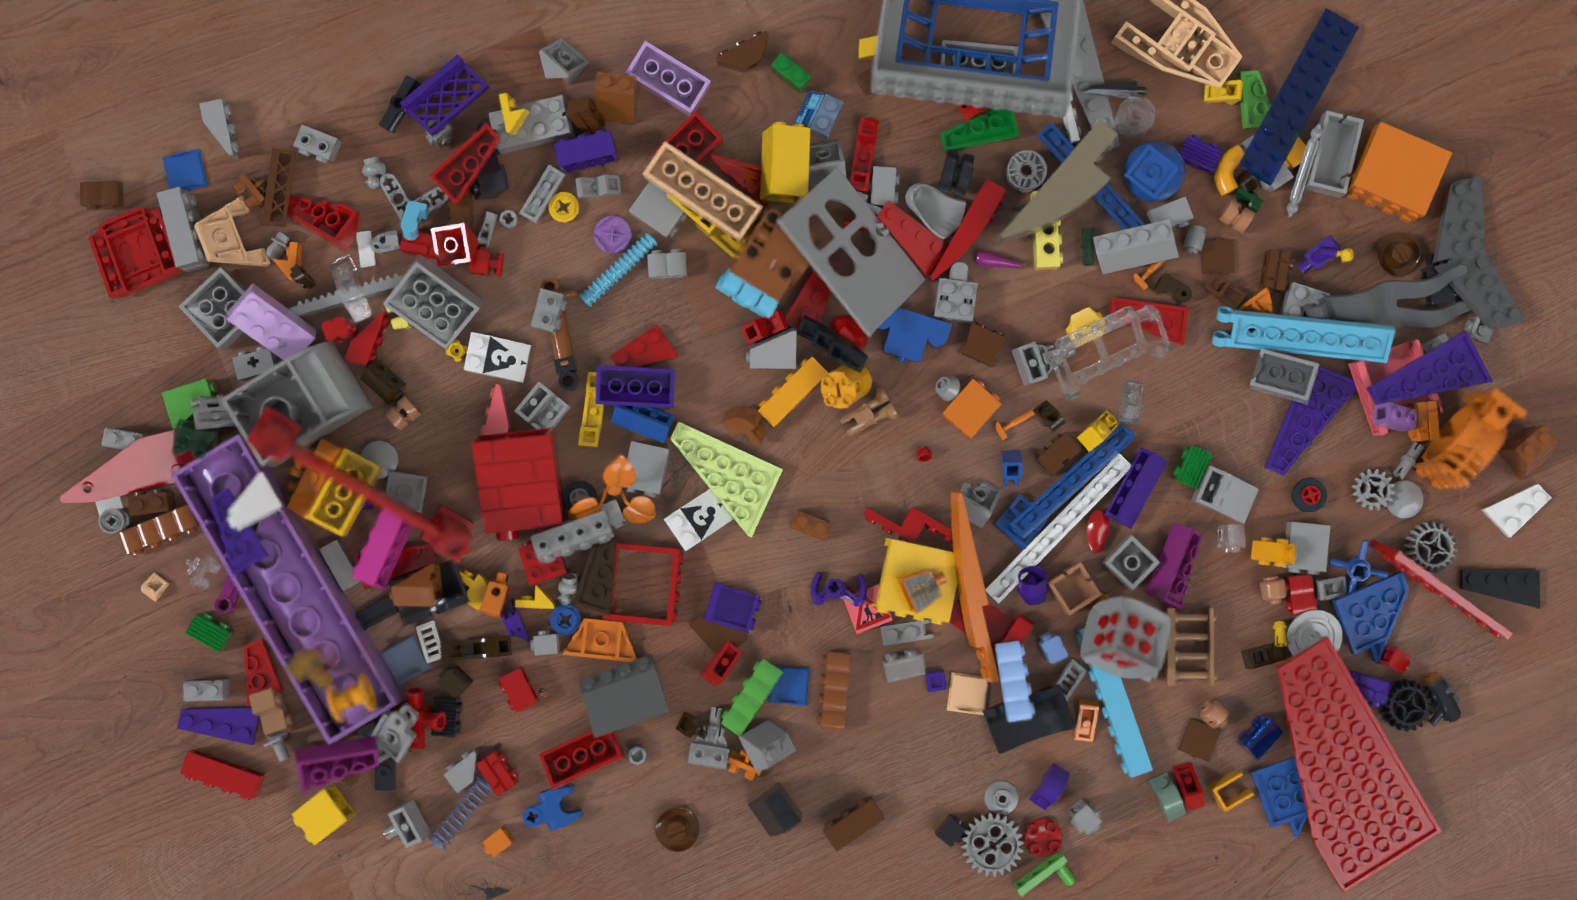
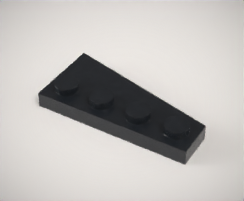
M1460 570V589L1540 609V570Z

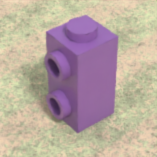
M1393 403L1374 405L1373 424L1399 432L1416 429L1417 410Z

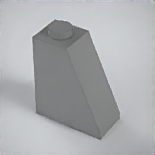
M791 327L750 345V351H746V362H750V368L796 369V327Z

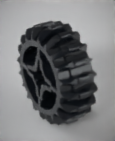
M1403 679L1402 682L1396 680V686L1392 683L1387 704H1380L1381 707H1384L1380 713L1386 715L1383 718L1384 721H1390L1389 726H1395L1396 730L1399 731L1402 728L1405 732H1408L1410 729L1415 731L1417 726L1422 728V721H1429L1426 715H1432V712L1428 711V709L1434 706L1428 702L1433 698L1426 696L1429 691L1423 689V685L1417 684L1414 680L1410 682L1408 679ZM1406 690V693H1403L1401 698L1395 699L1400 692ZM1416 696L1419 700V706H1417L1415 703ZM1399 702L1407 703L1409 706H1412L1413 708H1406L1404 707V705L1399 704ZM1393 704L1397 707L1398 717L1393 711ZM1412 712H1417L1413 718L1406 720Z

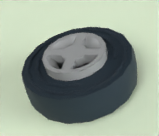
M572 482L563 492L564 506L570 511L576 502L585 497H594L597 500L596 490L588 482Z

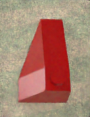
M290 196L287 216L332 246L346 252L356 238L359 213L342 203L332 204L323 200L320 202L313 201L310 198Z

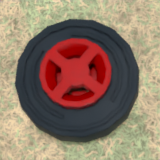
M1302 479L1292 489V501L1301 511L1316 512L1326 503L1327 490L1323 483L1317 479Z

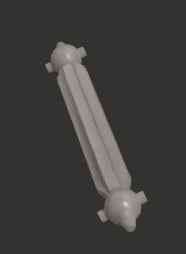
M1317 124L1311 130V139L1307 142L1290 195L1291 203L1287 205L1288 217L1290 218L1298 211L1297 204L1301 201L1319 146L1318 139L1323 134L1321 124Z

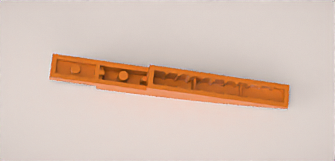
M953 491L951 492L953 550L965 630L969 646L977 648L976 655L981 662L982 668H980L982 677L986 681L994 683L999 681L982 610V606L988 605V599L962 492Z

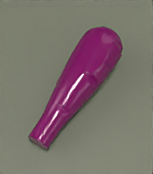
M979 251L975 257L976 264L984 267L1021 269L1022 265L1021 261H1015L987 251Z

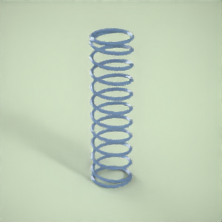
M477 777V780H474L475 786H469L471 792H465V797L460 798L461 803H456V809H451V815H446V821H441L442 827H437V833H432L429 836L431 842L438 848L446 850L444 843L434 837L433 834L440 836L446 843L451 844L446 837L438 832V828L443 829L448 835L455 838L452 832L445 829L442 824L443 822L449 824L457 832H460L459 828L450 823L447 817H452L460 825L465 826L461 820L453 815L452 811L459 812L466 820H470L467 815L459 811L457 805L463 806L468 812L474 814L469 807L463 804L461 799L468 800L474 807L479 808L475 802L467 797L466 793H470L480 802H484L482 798L474 794L471 787L477 788L485 796H489L478 787L476 781L493 791L488 782L482 777Z

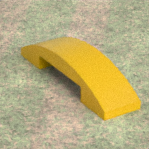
M588 372L586 397L578 446L598 448L604 405L595 404L596 372Z

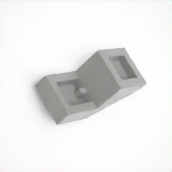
M602 175L596 178L579 177L575 179L578 198H599L622 194L619 175Z

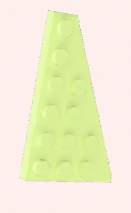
M678 422L670 438L671 441L744 532L752 538L783 469Z

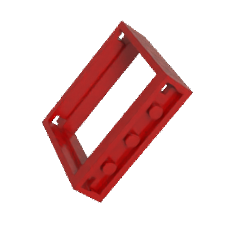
M616 542L612 611L610 616L603 614V619L673 626V622H677L678 611H675V603H679L680 598L677 584H681L682 572H679V564L683 565L684 553H681V549ZM619 549L673 554L667 619L613 614Z

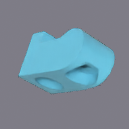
M408 200L401 221L402 234L405 239L415 240L418 238L421 219L427 220L429 214L427 204Z

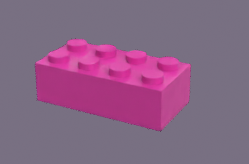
M381 509L377 515L378 521L369 533L370 539L361 551L362 557L353 569L354 575L352 578L385 591L413 525L387 510Z

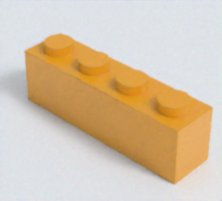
M806 357L799 364L801 368L796 373L792 371L785 378L787 382L783 386L779 384L771 392L773 396L769 400L765 398L758 405L760 408L758 412L774 428L828 374L813 357L810 359Z

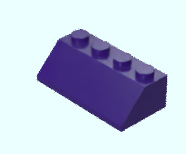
M596 365L595 404L673 408L675 369Z

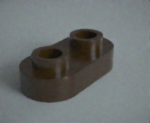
M296 264L290 269L292 279L296 283H300L304 289H312L317 285L308 272Z

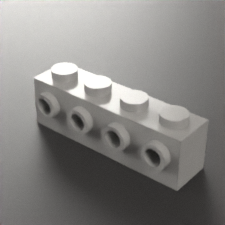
M604 510L531 536L537 559L541 563H550L559 556H570L574 553L573 551L589 549L596 543H606L615 536L608 515Z

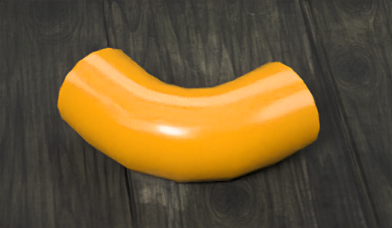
M1239 145L1230 148L1221 155L1214 171L1216 187L1222 197L1238 188L1233 177V171L1237 166L1247 161Z

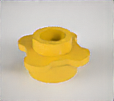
M455 339L449 348L446 349V354L452 356L455 362H461L464 354H467L468 347L463 346L459 340Z

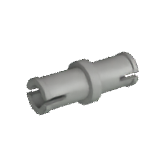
M1414 442L1406 455L1401 457L1402 461L1392 474L1397 478L1400 476L1399 479L1403 480L1410 468L1416 465L1417 458L1425 449L1424 446L1421 444L1417 446L1418 443Z

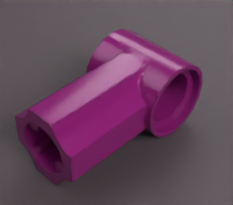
M227 575L220 596L214 603L215 610L223 614H231L237 609V600L240 594L230 575ZM225 600L229 602V607L227 610H224L223 608V602Z

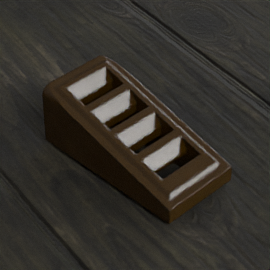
M1275 642L1241 651L1246 669H1255L1286 660L1283 647L1275 646ZM1272 647H1275L1277 658L1274 656ZM1265 649H1267V651H1268L1269 660H1268V658H1267V654H1266ZM1258 651L1260 652V656H1261V660H1262L1261 662H1260V659H1259Z

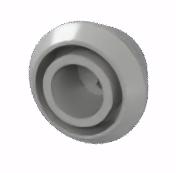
M955 376L941 377L936 383V392L944 401L955 399L960 392V382Z

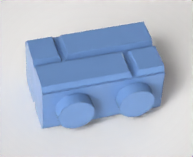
M1049 631L1039 636L1040 639L1036 643L1042 651L1045 661L1054 664L1068 656L1059 636Z

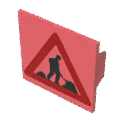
M879 584L867 589L864 604L856 607L848 600H844L857 634L893 620L890 612L888 614L877 612V608L871 606L872 603L876 604Z

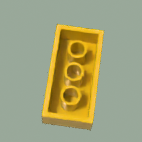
M348 449L343 450L336 463L340 468L372 486L375 485L383 470V467ZM328 478L307 518L340 536L346 537L367 499Z

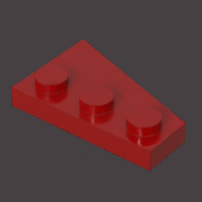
M658 325L610 355L616 366L638 368L679 357Z

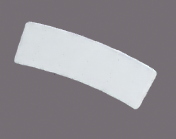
M371 231L357 232L356 238L360 267L375 266L374 251L371 250Z

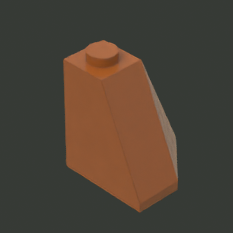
M439 560L430 563L395 583L389 591L390 600H393V606H436L444 598Z

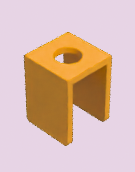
M1237 769L1207 786L1219 808L1225 812L1255 795L1251 790L1245 789L1225 802L1222 801L1217 790L1243 776L1242 772Z

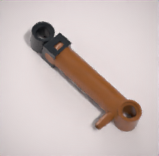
M547 277L541 281L540 289L546 290L547 285L553 283L555 284L553 292L563 294L565 299L577 296L576 290L561 292V286L554 278ZM562 311L560 316L562 319L560 330L557 329L556 334L550 332L556 373L560 375L558 378L559 386L568 392H572L578 388L579 378L573 373L577 371L576 360L573 355L565 311ZM571 376L574 382L571 386L567 387L564 384V380L566 377Z

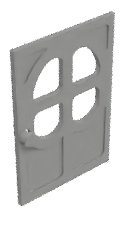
M838 167L777 220V223L868 337L926 280ZM833 200L848 206L855 214L854 220L844 229H841L825 209L826 201ZM811 215H816L833 237L822 250H818L814 246L809 234L808 224ZM861 226L869 231L870 238L875 241V250L870 257L863 256L850 240V237ZM839 247L844 249L854 263V272L849 277L836 274L828 263L829 256Z

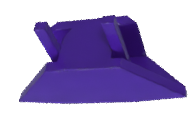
M512 598L505 613L502 615L508 635L531 641L519 609L515 607V600Z

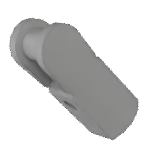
M485 211L477 237L479 240L478 245L483 244L489 248L498 217L497 214ZM484 232L489 233L488 238L483 237Z

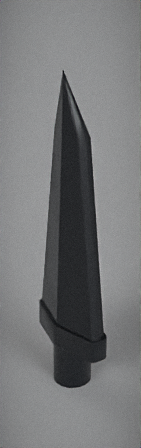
M1137 81L1092 85L1082 92L1136 100L1137 94H1146V87H1137Z

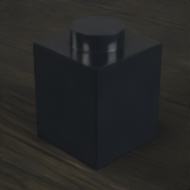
M948 815L935 831V835L949 847H952L966 830L963 826L964 822L956 815L954 817Z

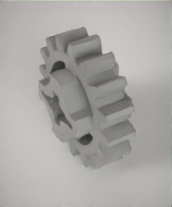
M1370 469L1366 470V475L1362 472L1359 473L1360 479L1354 478L1357 484L1351 486V488L1355 489V492L1351 495L1357 496L1354 502H1361V508L1367 505L1369 511L1373 509V506L1376 511L1380 510V505L1387 507L1386 501L1392 502L1393 500L1390 498V495L1395 494L1394 491H1391L1395 484L1389 483L1392 478H1385L1386 472L1379 474L1378 469H1374L1373 473ZM1369 477L1378 478L1380 481L1373 482ZM1361 484L1364 486L1362 493L1360 491ZM1375 486L1377 488L1375 493H1370L1371 487ZM1384 487L1386 489L1385 495L1382 494ZM1373 498L1376 503L1368 502L1366 499Z

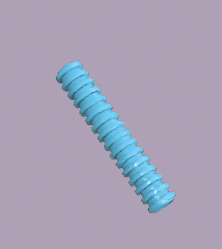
M646 232L644 237H640L641 240H637L636 245H632V248L628 249L627 253H623L622 258L619 257V260L615 261L613 266L610 265L609 270H605L606 273H602L600 278H596V282H592L593 285H589L587 290H583V294H579L588 307H591L593 302L596 303V299H600V296L604 295L606 290L609 291V287H613V283H617L619 278L622 279V275L627 274L626 271H630L632 266L635 267V263H639L640 258H644L645 254L648 255V251L653 250V246L658 245L657 241L649 233Z

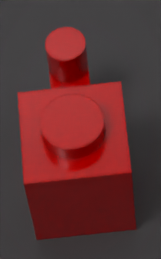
M477 247L473 261L469 262L468 272L473 275L490 276L491 268L495 269L494 276L502 277L505 254L497 253L496 260H492L493 254L488 251V248Z

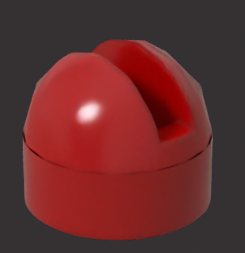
M924 446V448L919 447L917 449L916 455L919 462H927L933 458L929 447Z

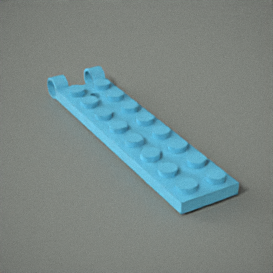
M1221 306L1218 308L1216 318L1224 323L1233 322L1231 335L1225 331H1215L1212 344L1218 347L1227 346L1261 350L1262 348L1275 352L1387 363L1395 334V326L1238 311L1227 306ZM1249 328H1255L1256 330L1253 331V332H1250L1248 329H1249Z

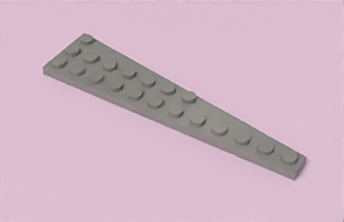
M1081 0L1072 89L1090 129L1101 119L1117 133L1108 96L1082 92L1092 85L1104 84L1084 2ZM1052 11L1039 13L1045 28H1050ZM1118 135L1114 139L1116 141L1115 145L1109 151L1120 147Z

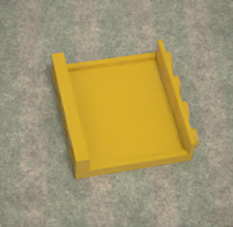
M886 538L884 545L888 546L880 586L876 604L872 603L871 606L876 607L877 612L888 614L889 611H894L895 615L906 618L907 614L913 615V619L924 621L925 618L931 619L930 623L942 625V622L949 623L957 588L954 553ZM925 569L932 571L933 575L943 572L947 582L939 586L942 596L920 613L911 612L897 578Z

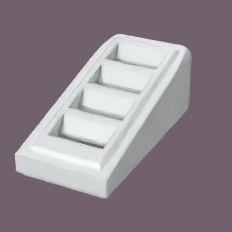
M435 620L417 626L416 630L427 664L441 659L440 643L443 642ZM432 627L433 631L423 634L422 630ZM434 635V639L425 640L426 637ZM436 642L437 646L428 648L429 644ZM439 650L438 654L431 656L430 652Z

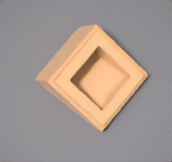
M154 572L141 585V592L156 602L169 586V583Z

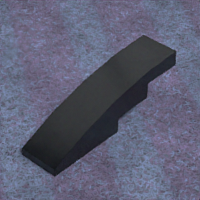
M804 315L796 334L811 340L812 346L827 352L826 357L861 373L868 355L837 332Z

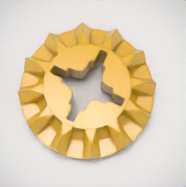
M560 192L551 198L549 213L556 221L566 223L578 215L579 203L574 195L568 192ZM559 201L565 205L569 204L567 207L568 214L565 211H559L561 209Z

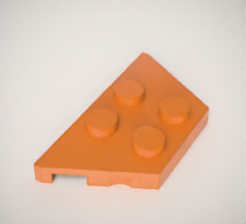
M584 618L577 632H575L568 646L563 651V655L624 662L637 659L625 624L620 621Z

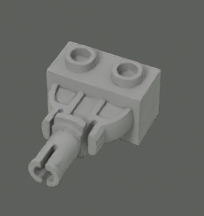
M1033 342L1011 350L1023 385L1027 386L1047 379V375L1052 369L1060 365L1059 362L1051 364L1052 362L1075 355V350L1066 352V350L1074 348L1073 345L1069 343L1068 345L1047 351L1054 348L1052 344L1044 346Z
M711 707L707 729L708 734L705 739L697 736L694 743H691L688 764L726 770L729 749H727V741L724 737L725 729L721 728L719 736L723 709L718 708L717 717H715L716 708Z

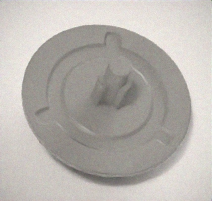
M1305 611L1298 615L1288 628V648L1292 655L1295 656L1326 636L1330 639L1336 651H1338L1342 642L1341 625L1332 614L1326 611Z

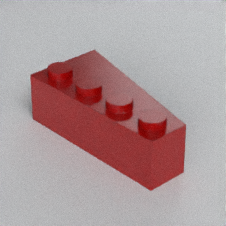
M486 123L435 169L429 177L456 206H459L502 141L501 138Z

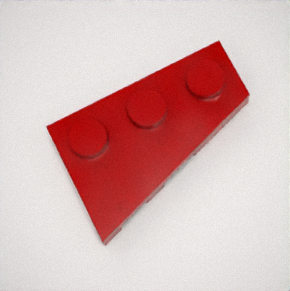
M264 638L244 645V666L247 681L245 682L247 689L246 707L251 705L249 695L270 688L283 693L284 689Z

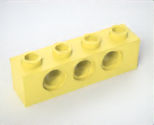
M1033 191L1031 193V199L1036 195L1038 191ZM1061 221L1050 226L1052 230L1050 235L1045 234L1043 230L1033 234L1035 270L1058 269L1060 264H1063V253L1059 251V245L1062 244V235L1058 233V226L1061 225ZM1044 245H1050L1053 252L1051 254L1046 253Z

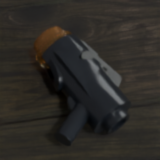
M1438 672L1426 675L1423 678L1425 681L1424 685L1429 691V696L1433 698L1431 702L1434 701L1436 705L1435 714L1428 723L1435 727L1441 718L1444 721H1449V723L1459 720V715L1462 714L1458 706L1460 698L1452 686Z

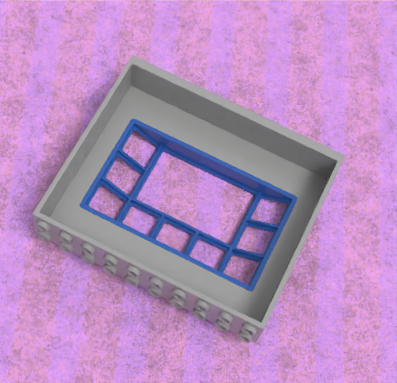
M883 0L872 70L871 93L894 95L899 98L910 97L917 100H934L938 103L950 102L956 105L966 104L973 105L974 107H990L995 110L1006 109L1014 112H1030L1035 115L1066 116L1071 97L1081 0H926L932 4L930 19L909 11L910 0ZM943 4L1022 14L1018 55L1013 56L932 46L937 5ZM1052 11L1050 28L1026 31L1028 15ZM907 18L928 27L926 44L905 36ZM1049 35L1047 53L1023 56L1026 39ZM903 43L925 53L924 63L901 60ZM931 53L955 55L954 66L930 64ZM961 57L986 60L985 70L960 67ZM992 60L1015 63V74L990 71ZM1046 60L1044 78L1021 75L1023 64Z

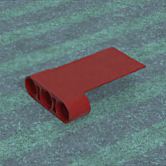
M958 598L952 608L949 623L966 633L960 598ZM988 603V605L982 606L995 664L998 665L995 644L1019 641L1020 644H1023L1035 622L1021 613L1014 620Z

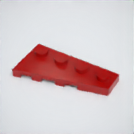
M1113 297L1111 298L1109 317L1184 346L1189 308Z
M425 544L403 548L389 581L420 570L430 563L437 561L432 545ZM352 553L355 564L359 563L362 557L361 553ZM361 582L363 589L365 590L374 587L364 582Z

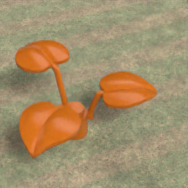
M622 454L610 463L603 472L606 488L603 489L600 502L597 504V500L594 497H585L576 502L568 513L569 519L576 521L601 512L602 509L600 507L603 505L608 493L612 496L621 495L627 505L622 511L623 516L631 523H646L656 516L655 506L650 498L636 496L628 502L624 495L622 487L631 486L635 482L636 473L630 461Z

